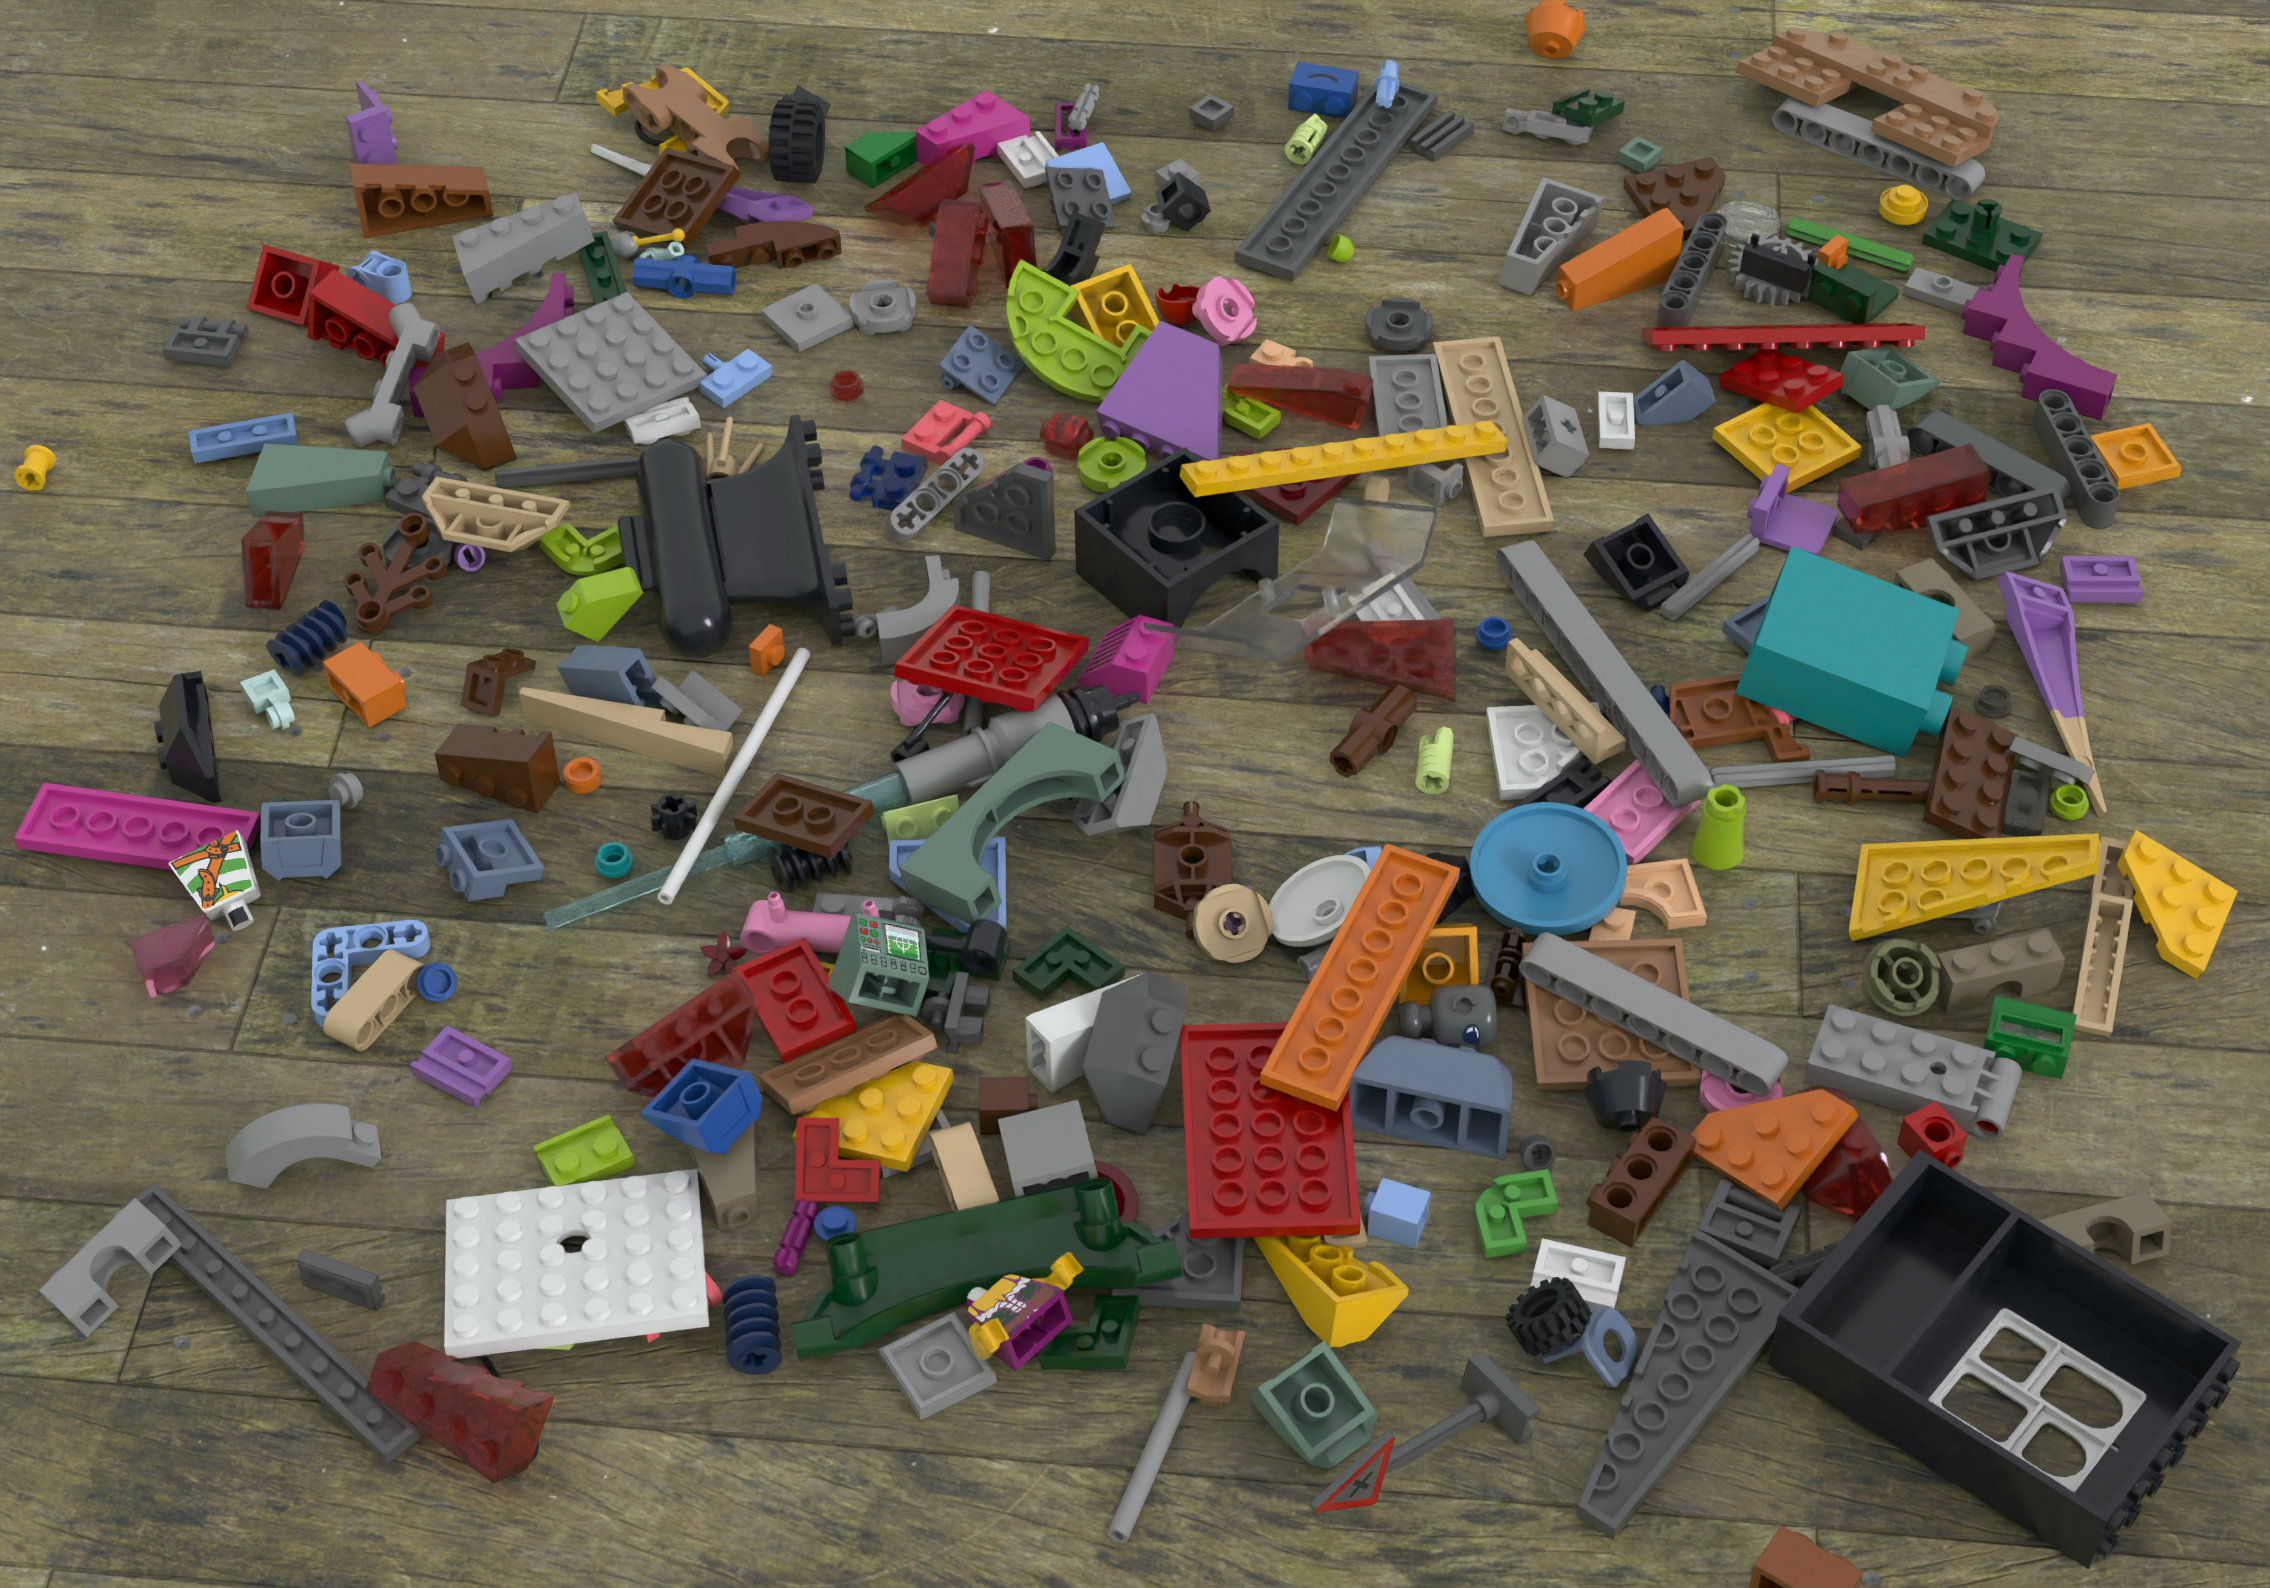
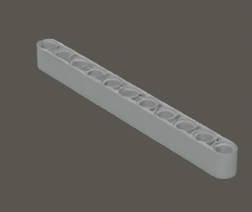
M1527 540L1499 548L1496 551V562L1500 574L1592 699L1598 702L1600 710L1611 725L1626 739V745L1673 807H1679L1707 798L1708 792L1713 788V781L1708 769L1534 540Z

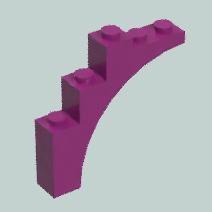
M2011 253L2006 265H1999L1994 279L1995 285L1990 284L1987 291L1978 288L1973 300H1966L1961 313V319L1966 320L1963 334L1991 342L1989 350L1994 351L1993 366L2020 373L2019 382L2024 383L2022 398L2038 402L2039 396L2043 391L2056 389L2069 396L2079 415L2101 421L2111 401L2117 374L2092 366L2069 354L2051 341L2039 329L2025 309L2019 291V279L2024 257Z
M566 273L552 274L549 291L541 307L523 327L504 341L476 354L496 404L497 398H503V390L539 388V375L515 351V339L573 315V308H569V306H575L574 287L567 286ZM427 367L413 368L410 372L409 394L414 417H425L413 387Z

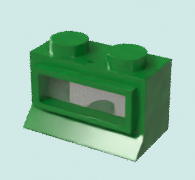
M1995 996L1983 1049L1996 1052L1995 1058H2008L2015 1061L2024 1071L2062 1079L2069 1056L2077 1014Z

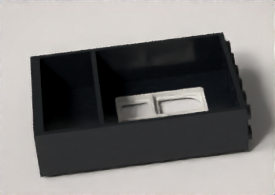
M1919 1150L1780 1311L1768 1364L2082 1566L2090 1569L2099 1555L2107 1559L2119 1541L2120 1536L2117 1533L2124 1525L2129 1529L2142 1510L2143 1505L2140 1502L2144 1496L2147 1495L2152 1498L2163 1483L2165 1475L2162 1472L2169 1465L2175 1468L2187 1449V1445L2184 1443L2189 1436L2196 1439L2203 1431L2209 1420V1416L2206 1414L2210 1408L2213 1407L2218 1410L2224 1403L2231 1390L2228 1384L2234 1378L2241 1364L2235 1360L2241 1342ZM2008 1328L2045 1352V1357L2024 1382L2017 1383L1984 1363L1979 1357L1980 1353L2000 1329ZM2067 1365L2111 1391L2120 1401L2123 1415L2121 1420L2112 1427L2105 1429L2091 1428L2042 1399L2040 1392L2061 1366ZM1970 1374L2026 1409V1417L2005 1442L1993 1440L1942 1406V1400L1963 1375ZM2049 1424L2058 1428L2081 1445L2085 1452L2086 1463L2084 1468L2076 1475L2069 1477L2053 1476L2023 1458L2022 1451L2043 1425Z

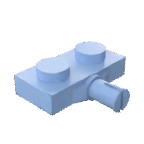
M750 349L745 350L728 362H722L712 353H708L703 358L702 364L711 369L713 373L699 382V392L724 409L772 376V365Z

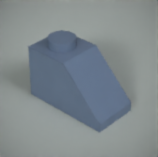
M1681 360L1633 398L1634 413L1637 422L1641 426L1690 422L1716 402L1709 379L1685 360Z

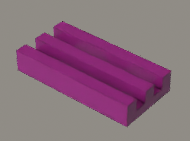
M1055 103V151H1061V146H1068V151H1074V145H1080V149L1087 147V126L1080 131V136H1074V130H1071L1068 126V137H1061V111H1067L1068 120L1075 103Z

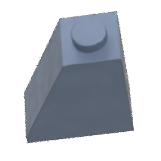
M579 644L557 666L572 695L665 710V714L668 711L659 703L662 696L651 688L657 679L640 648Z

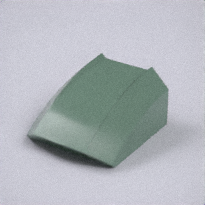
M1890 346L1848 352L1839 372L1843 373L1844 386L1841 387L1842 394H1848L1870 411L1877 405H1889L1891 410L1901 408L1921 398L1940 384L1939 380Z
M1325 1340L1311 1349L1294 1365L1274 1379L1270 1378L1248 1396L1275 1431L1302 1458L1313 1466L1331 1469L1368 1442L1378 1419L1377 1411Z

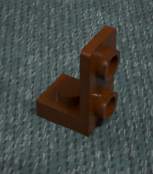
M507 648L503 649L500 653L485 655L483 659L468 663L461 706L490 716L500 714L506 679L535 669L536 661L524 657V652Z

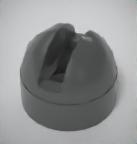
M1535 1134L1523 1139L1520 1145V1157L1531 1170H1545L1555 1159V1148L1546 1137ZM1536 1146L1540 1155L1536 1159H1534L1531 1148Z

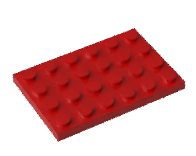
M1288 1022L1182 1025L1179 1042L1189 1239L1360 1234L1361 1223L1349 1090L1336 1112L1260 1084V1073Z

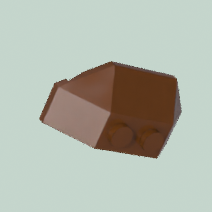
M468 342L436 354L413 389L437 448L458 459L474 464L475 467L483 471L516 460L517 457L501 414L470 343Z

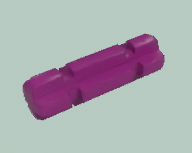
M800 1199L794 1206L792 1211L794 1216L788 1221L779 1243L781 1248L776 1251L772 1261L774 1265L773 1270L778 1274L783 1273L790 1276L797 1268L799 1263L797 1258L801 1257L812 1230L809 1227L814 1225L815 1218L818 1215L817 1204L813 1201Z

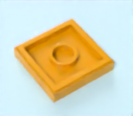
M2150 423L2090 435L2118 490L2180 477L2182 467Z

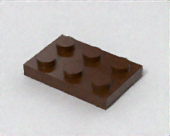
M776 773L733 818L736 830L832 859L874 814V807L871 800Z

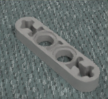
M962 448L957 451L893 510L885 522V530L888 536L899 543H906L912 540L977 479L984 469V460L981 454L971 448ZM970 463L972 467L967 468L962 475L957 472L962 464ZM944 478L949 480L954 487V491L947 492L942 490L938 485V479ZM924 498L928 500L932 505V511L926 512L921 510L917 506L916 499ZM910 515L913 519L909 525L900 528L897 524L903 522Z

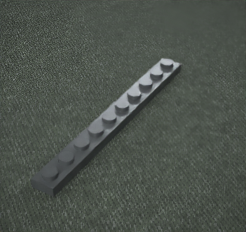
M155 1182L134 1197L165 1224L182 1243L168 1259L387 1465L422 1437L418 1425ZM132 1198L130 1201L125 1203L120 1208H125L134 1198Z

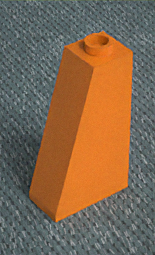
M1664 208L1560 265L1558 281L1556 282L1558 297L1564 300L1572 311H1576L1668 282L1680 257L1684 226L1668 208Z

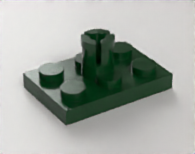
M1952 199L1926 230L1922 244L1997 272L1999 265H2006L2011 253L2024 257V264L2040 244L2042 233L2032 230L2025 225H2019L2001 218L2002 206H1998V202L1995 200H1979L1974 208L1967 203Z

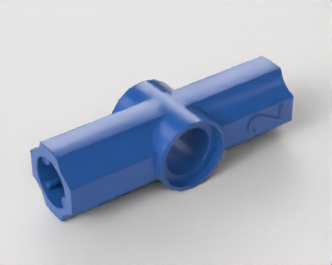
M680 255L674 261L636 258L633 264L632 279L633 286L665 289L673 296L681 299L690 298L695 292L733 295L736 284V268L733 266L701 264L697 258L691 255Z

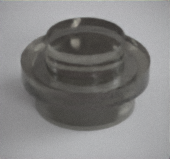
M1999 685L1985 686L1976 695L1974 701L1976 711L1989 719L2005 718L2010 714L2013 706L2010 693Z

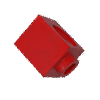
M1935 1101L1903 1118L1897 1144L1911 1159L1921 1150L1953 1169L1963 1158V1150L1968 1135Z

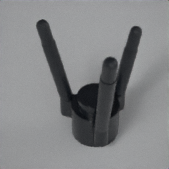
M945 693L922 722L891 752V759L894 763L930 750L928 743L920 736L954 694Z

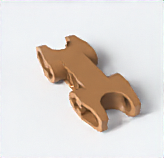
M660 64L655 67V80L660 89L650 90L636 83H630L623 87V100L639 122L654 134H659L668 128L687 143L686 153L733 165L738 171L739 169L733 160L735 158H745L755 164H765L769 161V145L753 124L739 114H734L725 120L706 105L707 94L704 88L689 74L669 64Z

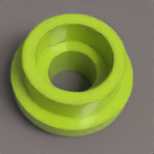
M2065 784L2052 793L2049 806L2055 815L2067 820H2076L2086 815L2089 801L2082 788L2072 784Z

